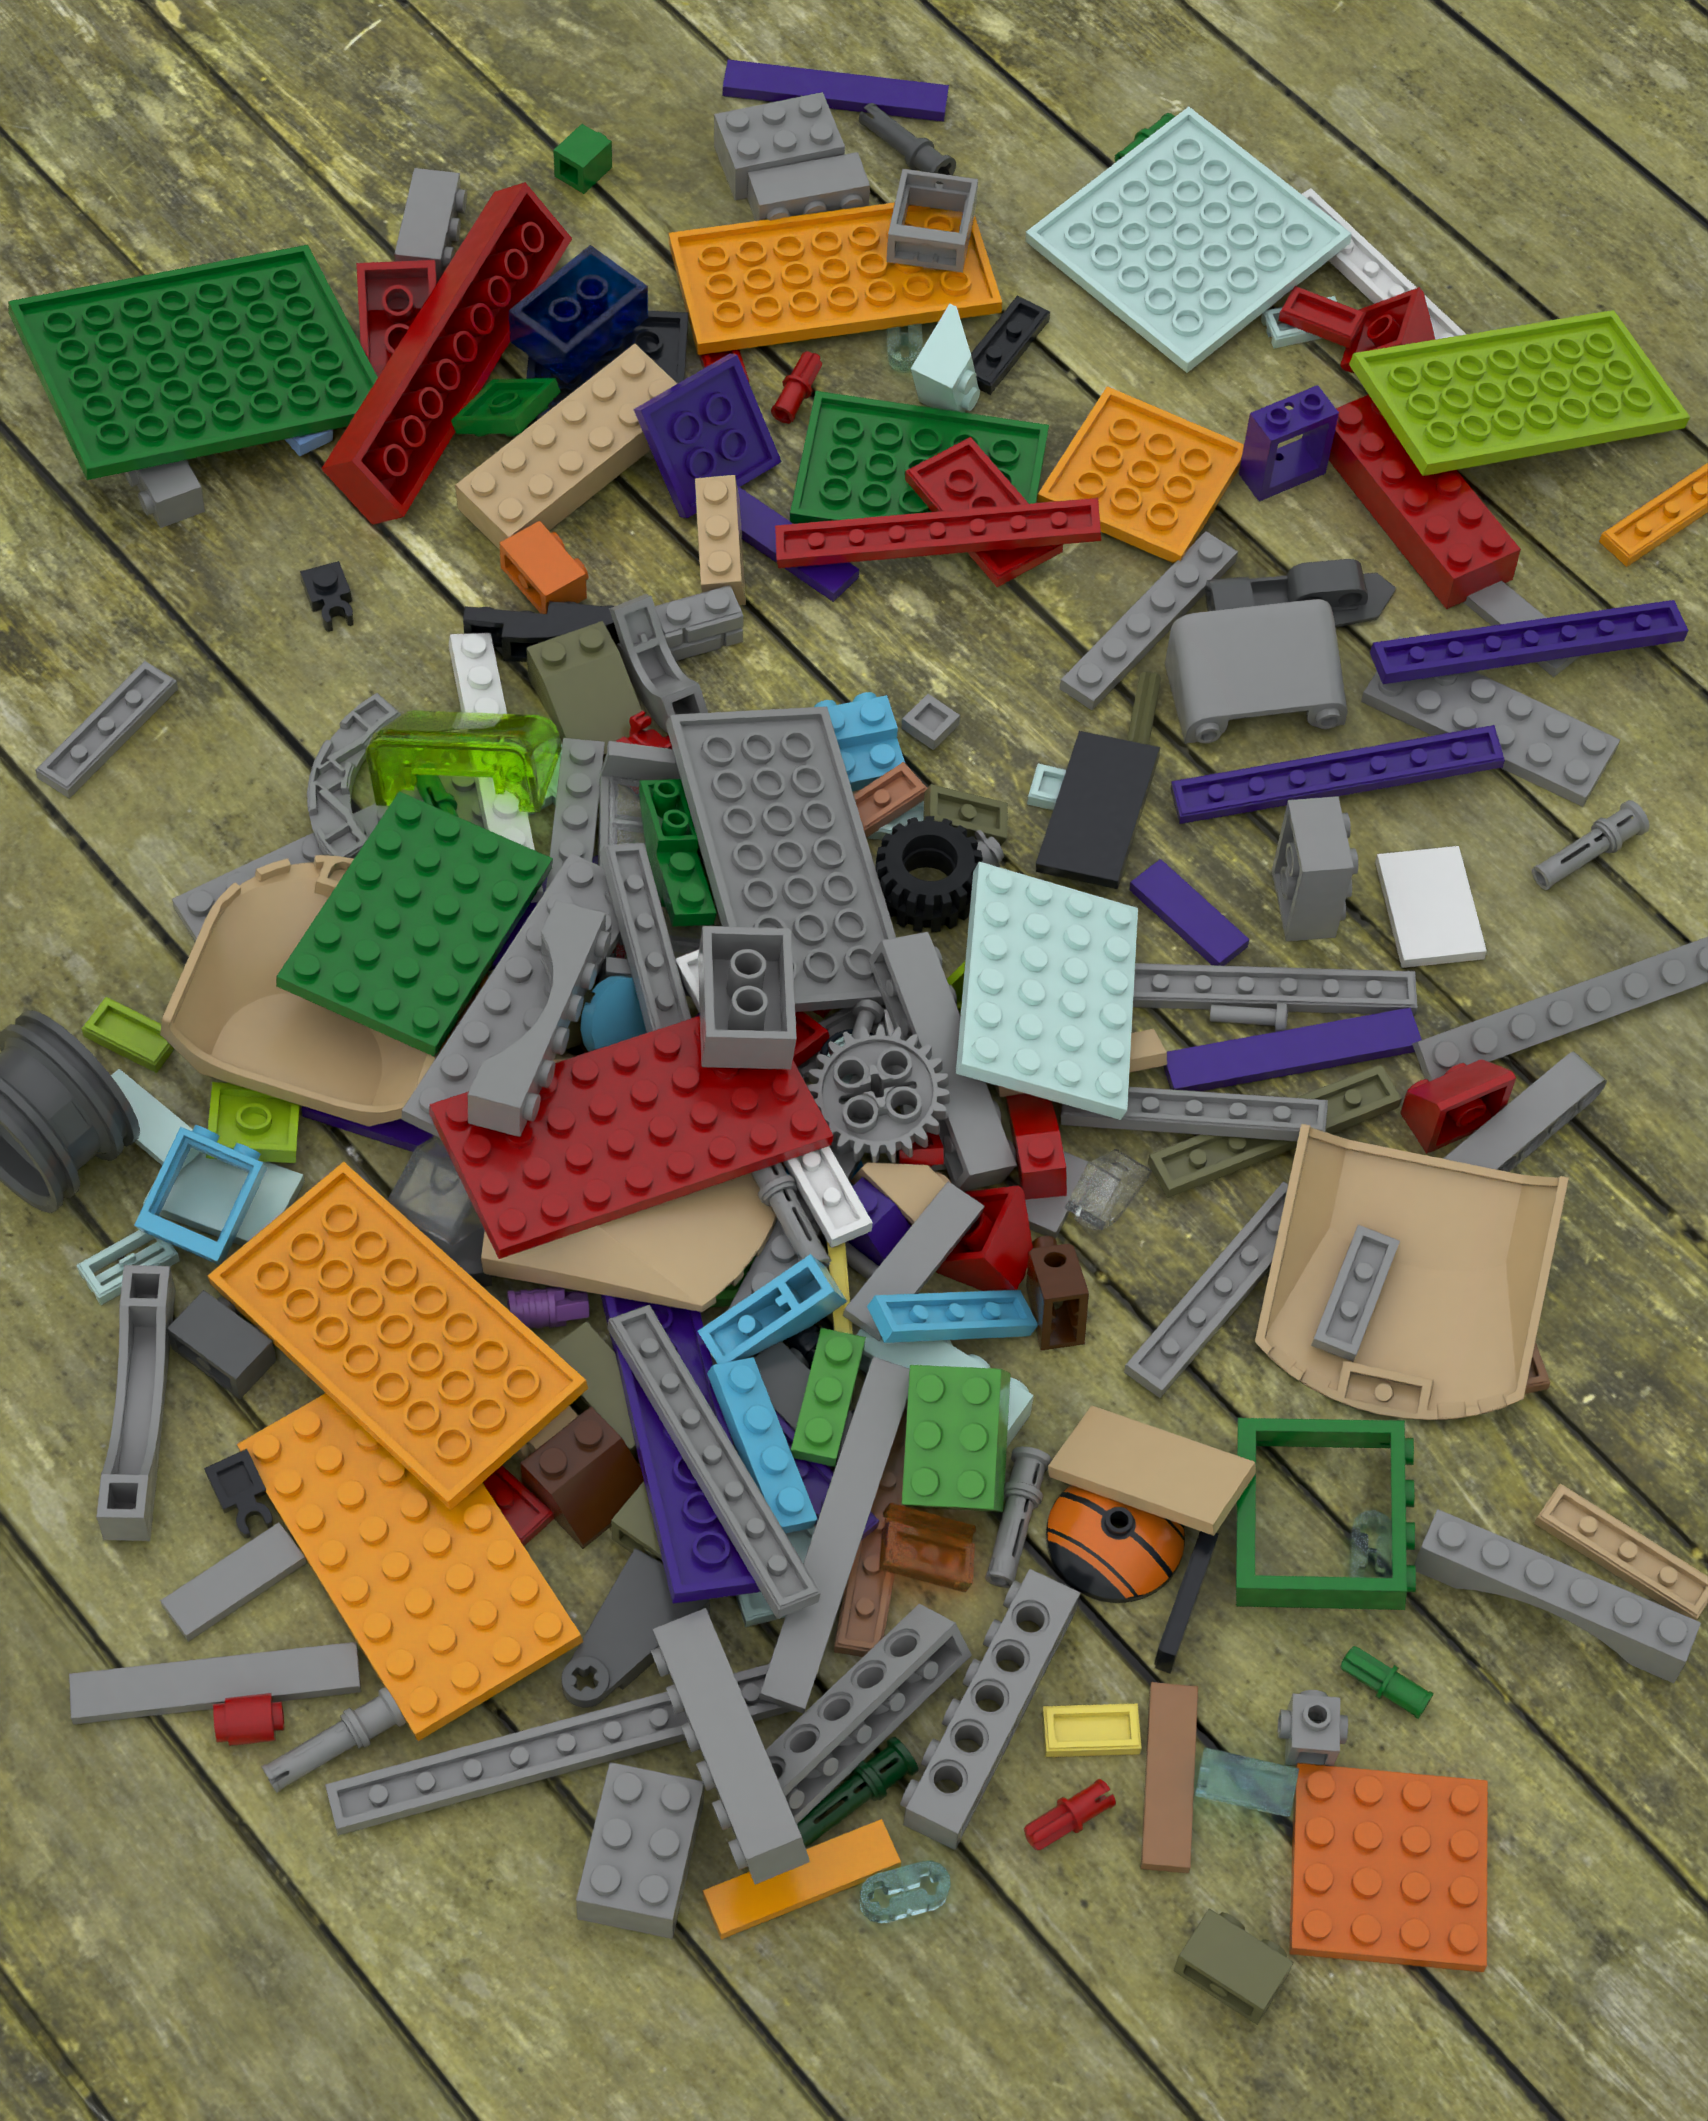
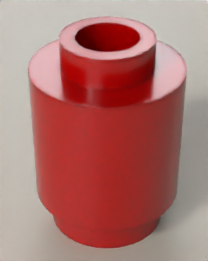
M272 1693L225 1698V1703L213 1704L214 1729L217 1743L228 1742L229 1746L272 1742L276 1741V1731L285 1730L282 1701L273 1702Z

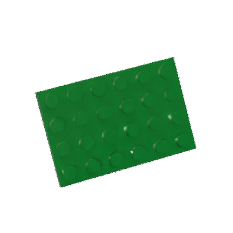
M815 391L790 510V522L798 524L932 512L906 482L905 471L969 437L977 443L1029 504L1036 503L1049 425Z
M399 791L276 976V987L435 1057L551 871L553 858Z

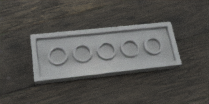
M1475 671L1382 684L1379 674L1376 672L1363 692L1361 702L1432 736L1495 725L1505 759L1502 769L1582 807L1598 783L1620 742V739Z

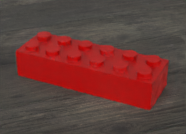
M1369 394L1336 408L1339 415L1329 456L1330 463L1446 609L1466 601L1467 596L1497 582L1503 581L1507 583L1513 580L1521 549L1457 470L1422 476Z

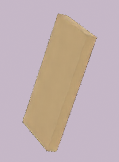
M1091 1405L1048 1465V1472L1050 1478L1214 1536L1256 1474V1465L1254 1461Z

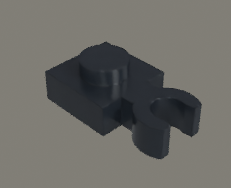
M337 561L300 571L301 582L312 611L322 610V622L325 630L328 632L333 631L331 619L335 616L344 617L348 626H352L354 624L353 610L349 602H352L351 591L340 562Z
M247 1449L204 1468L224 1514L235 1508L238 1509L236 1523L240 1534L245 1539L251 1537L246 1522L253 1515L261 1516L267 1528L273 1526L270 1510L264 1504L256 1501L257 1498L266 1494V1488Z

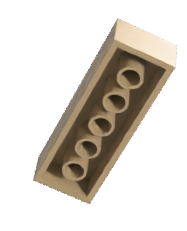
M633 344L455 484L458 509L499 550V543L538 521H541L550 531L651 450L633 409L675 386L677 383L636 344Z

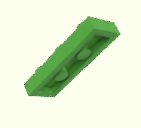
M821 1328L791 1446L793 1458L836 1467L866 1337Z

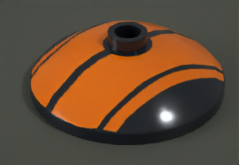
M1070 1485L1060 1494L1050 1511L1046 1527V1545L1055 1569L1072 1588L1099 1601L1126 1603L1141 1600L1156 1593L1171 1580L1183 1556L1185 1532L1182 1524ZM1121 1519L1126 1523V1526L1116 1528L1110 1521Z

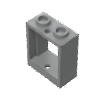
M902 169L888 232L887 262L963 273L976 210L978 179ZM916 205L963 212L959 233L905 225L908 206Z

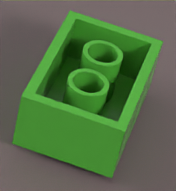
M910 1365L902 1505L917 1508L1003 1512L1011 1373L996 1368Z

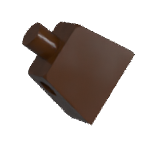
M1052 1236L1038 1237L1032 1241L1033 1249L1028 1252L1026 1288L1032 1314L1038 1323L1036 1333L1040 1350L1085 1344L1089 1291L1075 1248L1071 1244L1057 1245L1056 1239ZM1063 1301L1062 1306L1055 1309L1053 1302Z

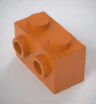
M541 521L530 525L499 543L502 570L540 614H547L549 601L580 603L587 599L586 580H588L589 576L584 564L578 558L573 559L565 550L559 535L556 532L550 533Z

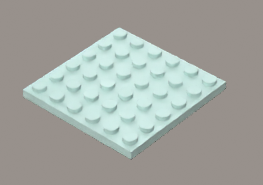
M1187 107L1027 230L1026 242L1188 373L1290 292L1294 286L1300 284L1351 243V232L1192 108Z

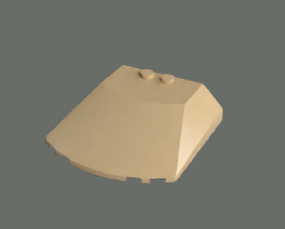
M556 1054L553 1061L557 1063L578 1055ZM781 1162L782 1165H783V1167H784V1169H785V1171H786V1166L784 1165L783 1162ZM749 1173L498 1259L486 1232H484L481 1261L483 1272L487 1275L704 1312L716 1303V1296L728 1285L736 1286L743 1278L746 1266L755 1255L759 1257L773 1231L777 1217L771 1206H767L760 1201L758 1197L760 1189L752 1174Z
M1301 1124L1255 1343L1285 1372L1310 1389L1347 1406L1378 1415L1413 1420L1459 1419L1496 1411L1523 1400L1569 1177L1521 1175L1353 1141L1314 1129L1311 1125ZM1360 1225L1397 1239L1400 1242L1354 1362L1311 1346L1356 1228Z

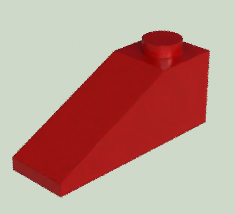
M1026 1093L1006 1096L1005 1100L1012 1141L1016 1151L1020 1187L1024 1190L1025 1200L1067 1196L1066 1163L1052 1101Z

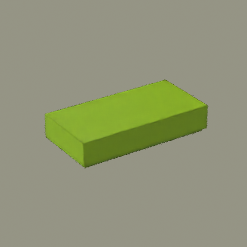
M108 997L103 999L82 1027L83 1037L155 1073H158L174 1051V1048L160 1035V1023Z

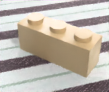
M735 475L695 478L702 593L730 585L739 605H746L740 498Z

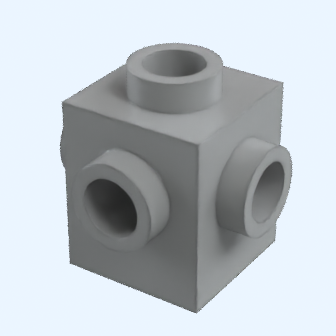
M1306 1690L1300 1694H1292L1287 1710L1280 1709L1278 1717V1738L1286 1739L1285 1765L1296 1766L1297 1763L1334 1766L1340 1752V1744H1346L1348 1735V1716L1340 1715V1697H1329L1325 1692L1318 1690Z

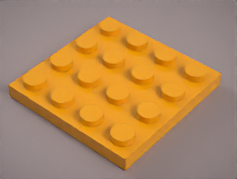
M1107 386L1039 491L1037 503L1098 498L1102 533L1171 563H1175L1177 560L1181 561L1187 550L1194 544L1240 468L1244 444Z

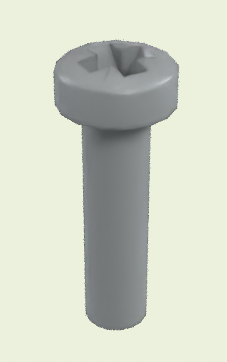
M863 999L855 1004L852 1013L857 1020L851 1035L854 1040L860 1038L861 1026H865L870 1035L872 1026L881 1022L884 1010L877 1002Z
M1277 1002V1009L1211 1004L1210 1022L1275 1026V1032L1286 1030L1288 1007L1286 1003Z

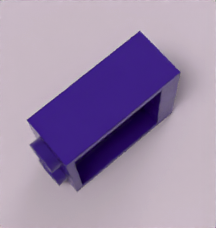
M1318 385L1250 413L1238 474L1259 502L1326 474L1339 412ZM1286 406H1291L1293 409L1288 410V409L1285 408V407H1286ZM1303 434L1301 439L1278 448L1279 443Z

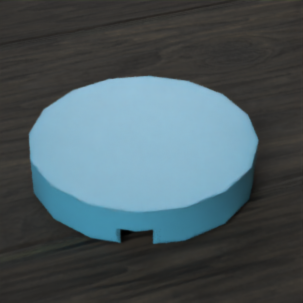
M621 975L609 976L595 986L592 993L596 994L593 996L591 1003H585L581 1015L580 1030L584 1046L589 1052L647 1033L633 978Z

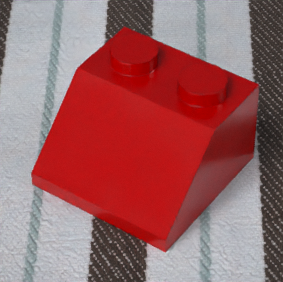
M1483 1059L1469 1065L1460 1063L1450 1068L1439 1078L1432 1081L1423 1079L1413 1084L1406 1092L1400 1114L1426 1154L1473 1134L1502 1110L1508 1103L1516 1076L1511 1070Z

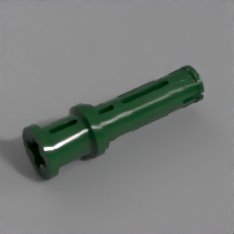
M891 1737L887 1740V1747L869 1761L860 1762L852 1771V1777L829 1793L797 1824L805 1848L838 1825L868 1800H882L887 1796L886 1790L906 1774L913 1776L919 1771L914 1757L899 1739ZM890 1763H893V1764H894L891 1768H889V1769H888L887 1771H885L884 1773L881 1774V1773L879 1772V1771H881L883 1768H885L887 1765H889ZM858 1787H861L862 1790L858 1793L853 1792ZM841 1800L845 1802L820 1822L814 1823L816 1819Z

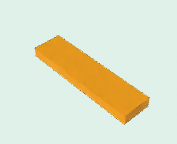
M1708 463L1604 531L1599 542L1628 567L1708 513Z
M880 1819L806 1849L810 1860L809 1863L758 1884H754L750 1872H747L703 1890V1898L721 1940L900 1868L901 1860L883 1820Z

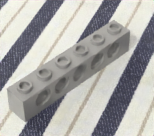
M1032 1569L1028 1570L1022 1583L1016 1580L1012 1583L1003 1603V1606L1009 1609L1002 1622L996 1619L992 1622L983 1642V1645L989 1648L982 1661L974 1658L963 1680V1685L968 1688L961 1701L955 1698L951 1701L942 1721V1724L947 1726V1729L941 1741L933 1738L926 1749L921 1765L927 1768L919 1782L912 1779L903 1794L900 1805L906 1808L904 1826L956 1850L1077 1611L1080 1592ZM1032 1621L1039 1626L1040 1630L1032 1633L1025 1632L1018 1626V1623ZM1002 1660H1012L1020 1666V1669L1015 1672H1007L1002 1670L997 1663ZM984 1699H990L995 1701L1000 1706V1709L994 1712H986L980 1709L977 1703ZM963 1739H970L975 1741L980 1749L975 1752H964L958 1748L956 1743ZM948 1779L955 1782L959 1786V1790L953 1793H944L935 1784L940 1780Z
M919 1603L766 1749L796 1824L972 1656L955 1622Z

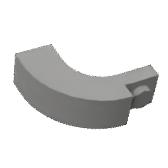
M644 594L609 608L620 641L616 645L628 676L644 706L660 728L668 733L666 722L670 715L708 713L699 683L691 680L682 672L668 647L652 596Z

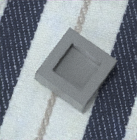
M927 694L902 718L901 729L934 750L959 726L960 715L930 694Z

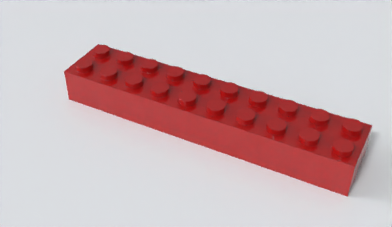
M526 182L495 191L321 468L372 525L405 516L455 433L451 420L480 392L572 240V237Z

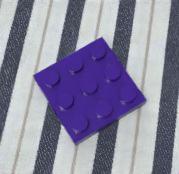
M736 354L726 355L633 409L679 517L689 518L697 513L695 478L735 475L737 486L741 487L782 462Z

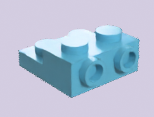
M865 692L857 695L853 702L837 705L833 700H824L814 706L828 708L852 791L861 790L902 762L905 763L897 739L898 727L887 695L876 697L872 692Z

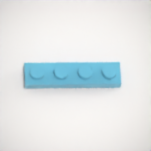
M1021 1290L875 1295L867 1306L884 1343L1031 1336L1038 1326Z
M754 1357L712 1365L707 1375L738 1455L783 1531L787 1534L812 1528L818 1520Z

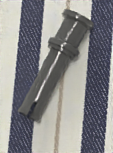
M869 103L864 107L874 116L873 119L864 112H860L859 123L866 126L896 149V151L905 156V162L911 170L945 175L954 174L956 169L954 158L949 155L943 156L934 149V144L929 139L915 137L878 108L875 103Z

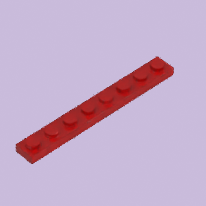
M1098 498L775 525L778 568L1102 541Z

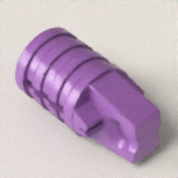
M561 1287L525 1289L516 1292L514 1290L507 1291L508 1310L529 1329L566 1326V1321L588 1318L590 1316L589 1298L587 1292L565 1291Z

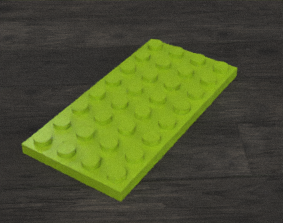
M1614 310L1358 352L1353 354L1349 366L1422 476L1684 429L1690 419L1689 414Z

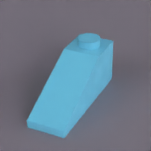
M810 1254L698 1330V1333L717 1364L746 1359L810 1328L848 1301L825 1265Z

